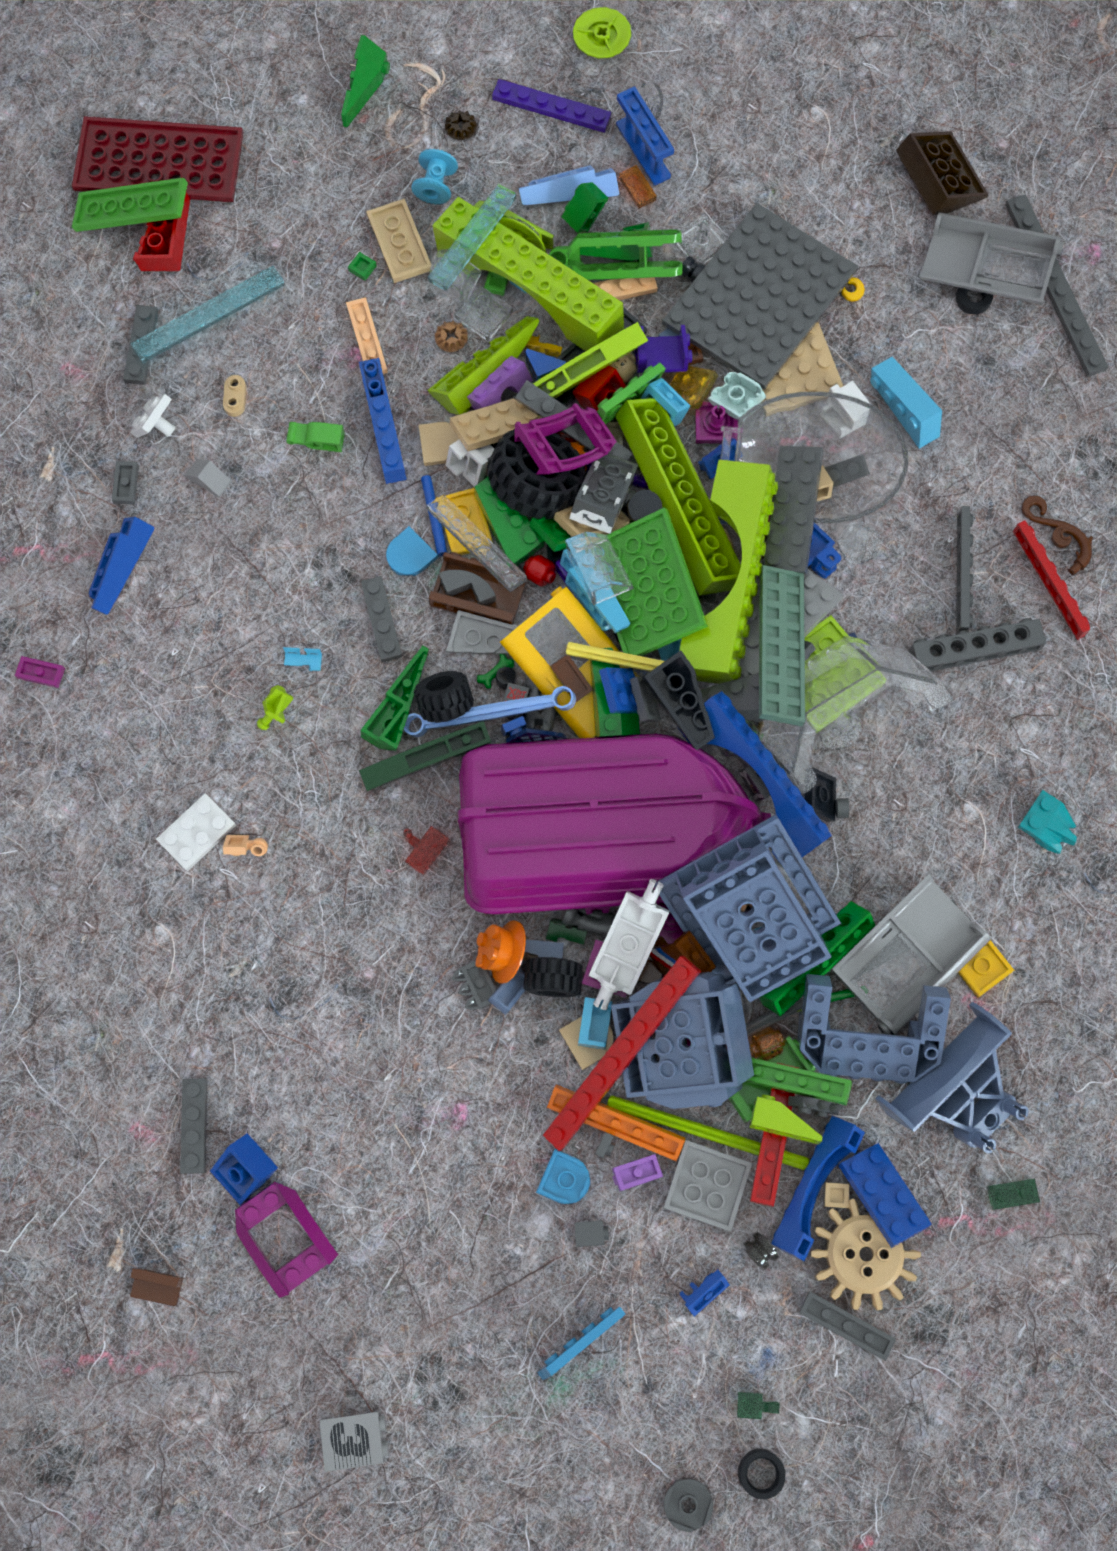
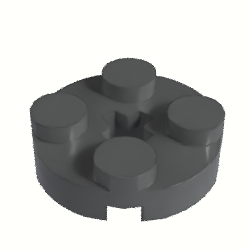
M678 1479L665 1493V1514L675 1528L685 1532L695 1531L706 1525L712 1516L713 1501L710 1492L703 1483L696 1479ZM692 1498L695 1508H690L688 1512L684 1511V1506L681 1504L682 1501Z

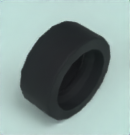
M754 1449L741 1459L738 1466V1478L741 1486L750 1496L756 1499L767 1500L775 1497L784 1486L786 1471L782 1461L773 1452L767 1449ZM766 1459L774 1465L776 1479L769 1488L758 1489L749 1482L747 1472L754 1460Z

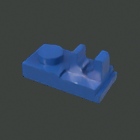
M729 438L703 457L702 461H698L700 469L706 471L709 479L715 477L718 460L738 461L742 458L736 439Z
M523 716L502 724L501 732L504 737L507 735L512 736L524 729L526 722Z
M717 1269L714 1273L705 1277L699 1288L695 1283H690L689 1285L693 1289L691 1295H685L681 1291L680 1296L685 1301V1306L695 1317L730 1284Z

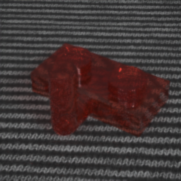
M433 826L428 829L421 840L416 838L410 829H405L403 831L405 840L415 847L405 860V863L424 875L450 839Z

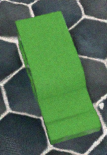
M289 422L286 442L291 445H305L316 450L342 452L345 432L343 425L321 422L301 424Z

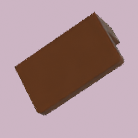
M132 1268L130 1278H134L130 1293L131 1297L170 1306L177 1305L184 1277L142 1268Z

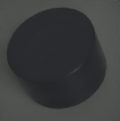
M502 667L497 671L496 684L500 688L507 689L508 683L515 684L516 673L512 668Z

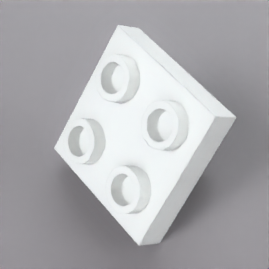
M166 394L160 397L156 396L153 400L149 399L143 407L145 410L141 417L137 416L131 426L134 428L130 433L138 438L148 434L154 426L165 434L166 437H169L174 431L175 426L161 415L172 399Z

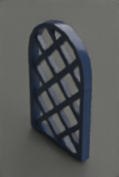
M526 728L508 737L506 742L567 739L566 734L560 732Z

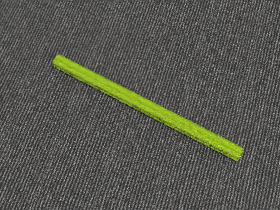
M613 1095L608 1099V1106L627 1114L759 1155L760 1142ZM784 1150L782 1163L805 1170L809 1164V1158Z

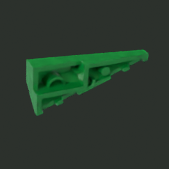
M422 645L386 692L385 699L360 730L361 738L379 749L391 751L398 749L415 696L414 689L419 683L429 652L427 647Z

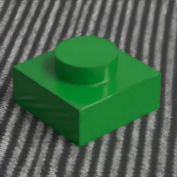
M359 252L348 265V271L366 281L377 267L376 261Z

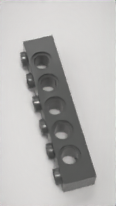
M1025 618L1015 624L1005 622L994 628L984 626L974 632L964 630L953 636L943 634L935 637L933 640L919 639L914 641L909 649L916 675L1039 651L1047 642L1040 619L1032 620V618ZM1014 633L1020 634L1023 640L1017 639ZM993 638H999L1002 644L996 643ZM972 642H978L981 648H976ZM951 646H957L960 652L953 651ZM930 650H936L939 656H933Z

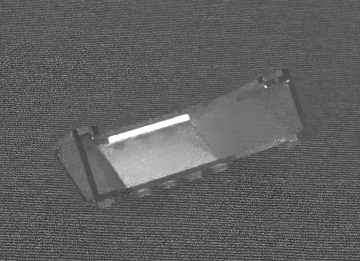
M846 635L805 661V723L803 726L764 719L759 740L772 753L774 760L785 770L787 777L800 790L802 795L812 789L817 781L816 774L809 765L817 731L890 686L905 689L916 708L928 705L931 712L944 707L954 701L943 682L907 650Z

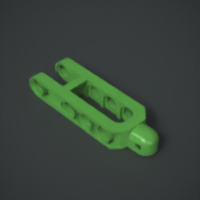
M676 229L578 233L569 243V246L554 247L549 253L551 257L587 280L674 277L683 274L681 261H648L647 246L682 243L681 231ZM621 245H638L639 262L584 264L580 260V247L596 246V248H600L601 246H617V248H621Z

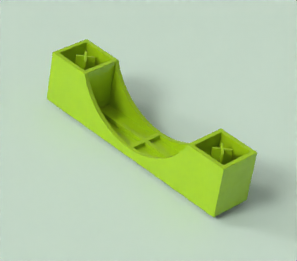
M459 196L432 225L440 256L469 275L475 270H486L501 275L515 283L532 296L551 315L566 339L583 350L587 351L624 330L623 302Z
M718 460L710 501L717 517L730 525L739 536L742 547V560L739 575L730 593L718 607L704 616L708 627L683 637L681 640L679 651L681 650L693 666L697 681L722 684L741 677L742 668L739 665L741 658L744 659L746 646L743 644L744 639L749 636L750 625L747 624L749 617L753 616L754 604H752L753 596L756 597L758 584L756 579L757 576H760L762 568L760 559L761 555L764 556L766 551L764 539L765 535H768L770 531L768 518L769 515L773 514L774 502H772L773 495L777 494L778 482H775V473H772L771 467L768 464Z

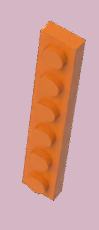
M556 1084L547 1108L560 1113L575 1092ZM600 1102L584 1122L587 1125L676 1162L686 1139L683 1136Z

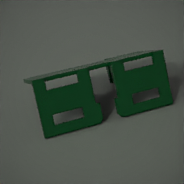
M551 918L546 939L557 942L558 937L565 938V940L584 945L587 930L575 929L578 926H572V929L566 928V925L562 924V920Z

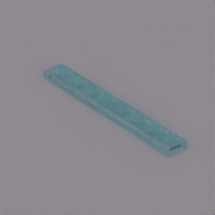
M271 266L130 343L131 348L143 364L285 285L284 280L275 267Z

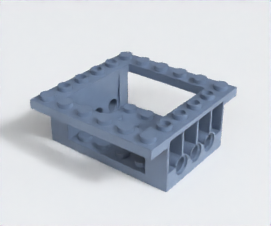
M777 815L768 818L664 877L654 885L655 889L658 882L664 885L659 894L682 931L690 930L715 964L716 968L711 973H722L725 984L737 982L749 1002L754 1001L832 957L821 934L838 926L841 922ZM769 847L773 850L810 913L806 914L777 867ZM745 904L752 905L751 910L748 912H742L740 909ZM755 922L763 923V926L758 930L751 928Z

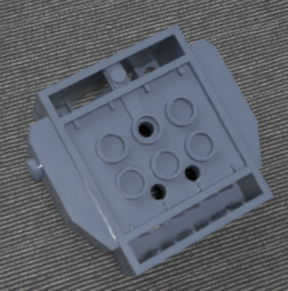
M699 973L654 1031L656 1037L652 1038L651 1035L623 1071L627 1098L646 1096L647 1100L671 1109L707 1105L709 1107H718L723 1105V1102L742 1089V1083L754 1076L738 983L725 984L722 973ZM663 978L650 983L629 997V999H623L611 1005L617 1038ZM686 1038H688L691 1041L690 1046L686 1045ZM655 1054L660 1057L659 1061H656Z

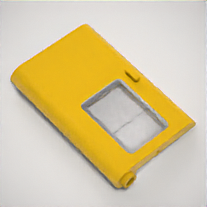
M559 586L550 594L553 597L500 641L501 645L543 695H551L556 688L562 686L549 666L566 655L568 642L598 648H612L613 651L620 652L567 587L563 589ZM570 656L592 687L590 659ZM631 668L635 677H641L634 668ZM567 691L561 692L557 697V703L560 706L567 705L571 700ZM593 691L577 701L570 710L563 711L554 706L556 711L579 738H593L596 735Z

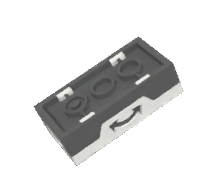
M607 454L594 461L575 498L569 519L610 534L633 484L638 464L611 454Z

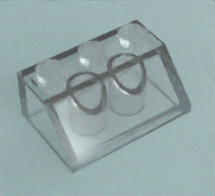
M583 532L565 540L567 554L593 605L634 589L607 535Z

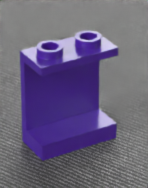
M681 325L679 336L646 337L648 342L635 349L637 373H643L649 366L652 365L654 367L659 363L666 368L664 372H687L688 363H692V350H688L690 334L686 333L685 325Z

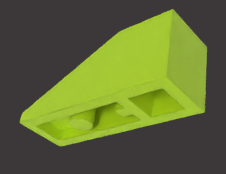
M762 1095L755 1099L749 1128L818 1145L822 1142L823 1137L781 1102L775 1101V1097Z

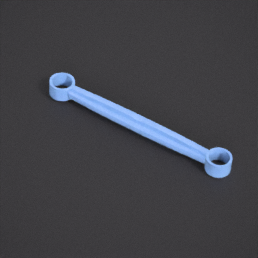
M560 686L551 695L471 707L464 715L440 723L428 722L419 714L412 713L408 715L404 730L413 737H421L427 732V729L481 722L554 706L560 710L567 711L574 707L576 695L570 688ZM567 691L571 693V700L567 705L560 706L557 703V697L561 692ZM415 718H419L422 721L421 729L418 732H410V722Z

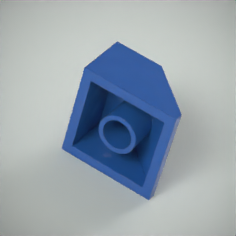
M247 1133L227 1147L210 1172L241 1206L270 1179L278 1167Z

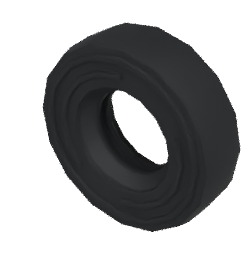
M958 287L956 303L963 312L977 315L985 312L990 307L993 301L992 294L980 292L982 300L972 302L967 297V292L970 290Z

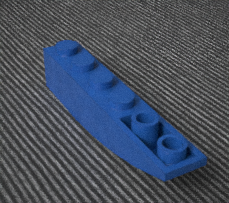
M375 358L361 361L359 366L385 482L389 484L407 480L380 359Z

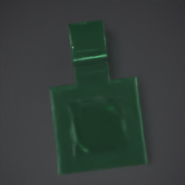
M738 1392L737 1418L762 1420V1412L779 1414L780 1403L762 1401V1393Z

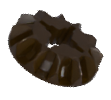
M459 109L457 113L451 112V115L446 117L445 130L451 138L465 140L475 133L477 123L474 115H470L468 111L461 112ZM459 120L463 123L462 130H460L458 125Z

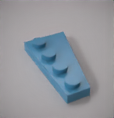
M610 1307L600 1315L602 1320L596 1325L593 1322L582 1330L583 1336L578 1340L575 1337L563 1346L565 1350L557 1355L555 1352L545 1360L546 1365L537 1372L541 1379L545 1380L555 1374L626 1315L622 1308L618 1307L613 1310Z

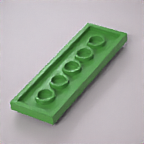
M184 178L79 192L72 228L76 232L181 218L188 182Z

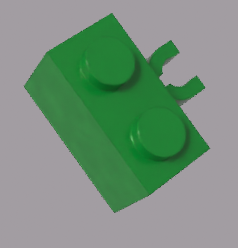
M593 182L581 183L575 189V195L572 200L566 204L565 211L561 217L577 233L587 232L609 198Z

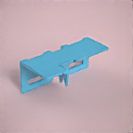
M283 647L285 651L284 665H309V671H321L322 653L320 649L304 648L307 655H300V648Z

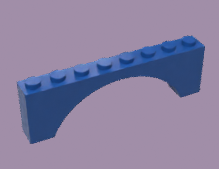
M722 691L709 698L704 705L715 738L707 744L730 750L745 760L758 773L771 795L777 817L803 858L832 836L827 825L815 814L813 807L806 802L800 790L787 777L785 770L777 764L772 753L764 747L758 735L751 730L743 715L738 713L732 705L730 698Z

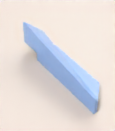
M591 165L532 180L528 183L529 186L518 188L523 205L571 201L575 195V189L581 183L593 182L607 197L619 195L615 171L610 168L595 173Z

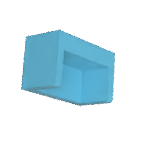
M663 378L650 383L641 399L654 398L668 412L674 427L682 422L690 408V405Z
M585 997L578 1046L605 1050L612 1001L609 1002L607 1010H602L600 1008L604 1000H601L599 1007H596L593 1004L594 998Z

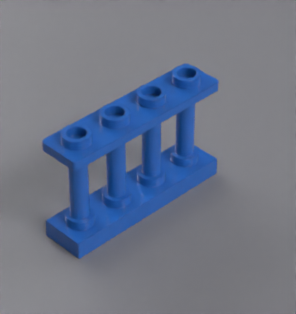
M635 86L617 94V101L624 110L626 117L617 121L616 126L654 186L670 179L671 173L664 164L663 159L674 154L672 144Z

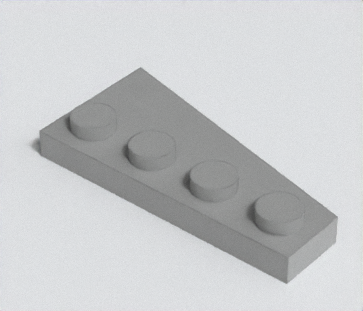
M458 610L446 652L509 654L500 641L518 626ZM528 629L525 632V636L537 650L542 634Z

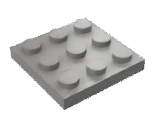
M685 1140L663 1208L731 1232L752 1163Z

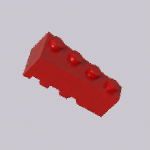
M187 192L181 218L147 222L148 228L146 233L141 237L139 250L133 256V260L141 271L181 270L190 197Z

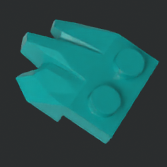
M1042 790L1018 828L1036 839L1035 843L1057 854H1060L1062 851L1061 842L1074 846L1077 840V836L1069 829L1075 828L1076 824L1065 805Z

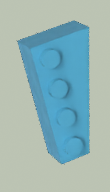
M893 357L871 368L870 382L872 386L877 389L917 447L920 449L939 438L942 410Z

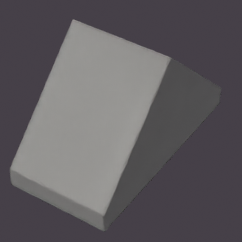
M196 459L185 474L186 478L219 498L232 482L210 460Z

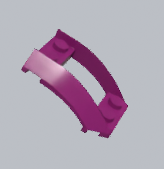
M577 403L567 410L552 416L530 420L526 424H521L520 421L515 423V442L522 441L539 467L536 475L569 471L587 465L607 455L617 442L595 409L587 407L585 410L580 408ZM579 422L595 446V449L573 458L559 460L545 437Z
M274 1181L235 1209L236 1233L254 1263L279 1298L289 1295L291 1290L327 1264L330 1265L338 1256L337 1251L330 1244L302 1202L297 1191ZM287 1203L313 1244L275 1270L249 1230Z

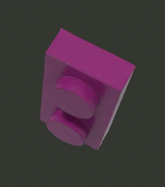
M21 656L15 677L59 688L65 668L62 665Z

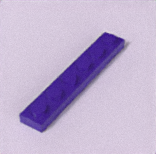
M498 79L492 94V100L603 133L606 132L611 119L610 111Z

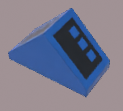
M528 348L525 352L526 363L535 382L566 363L563 360Z

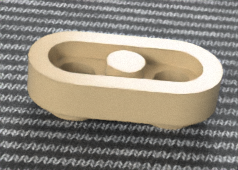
M239 375L228 377L224 384L223 407L225 412L232 417L241 415L245 410L247 386L244 379Z

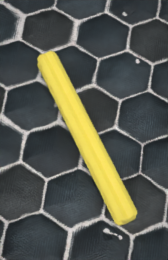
M568 642L566 654L570 656L649 672L664 662L662 660Z

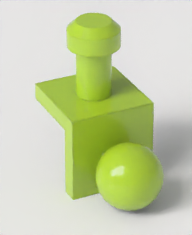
M280 685L273 686L269 695L262 702L265 716L257 721V726L261 730H267L270 727L269 723L273 719L282 724L285 722L283 711L294 698L286 693L284 687Z

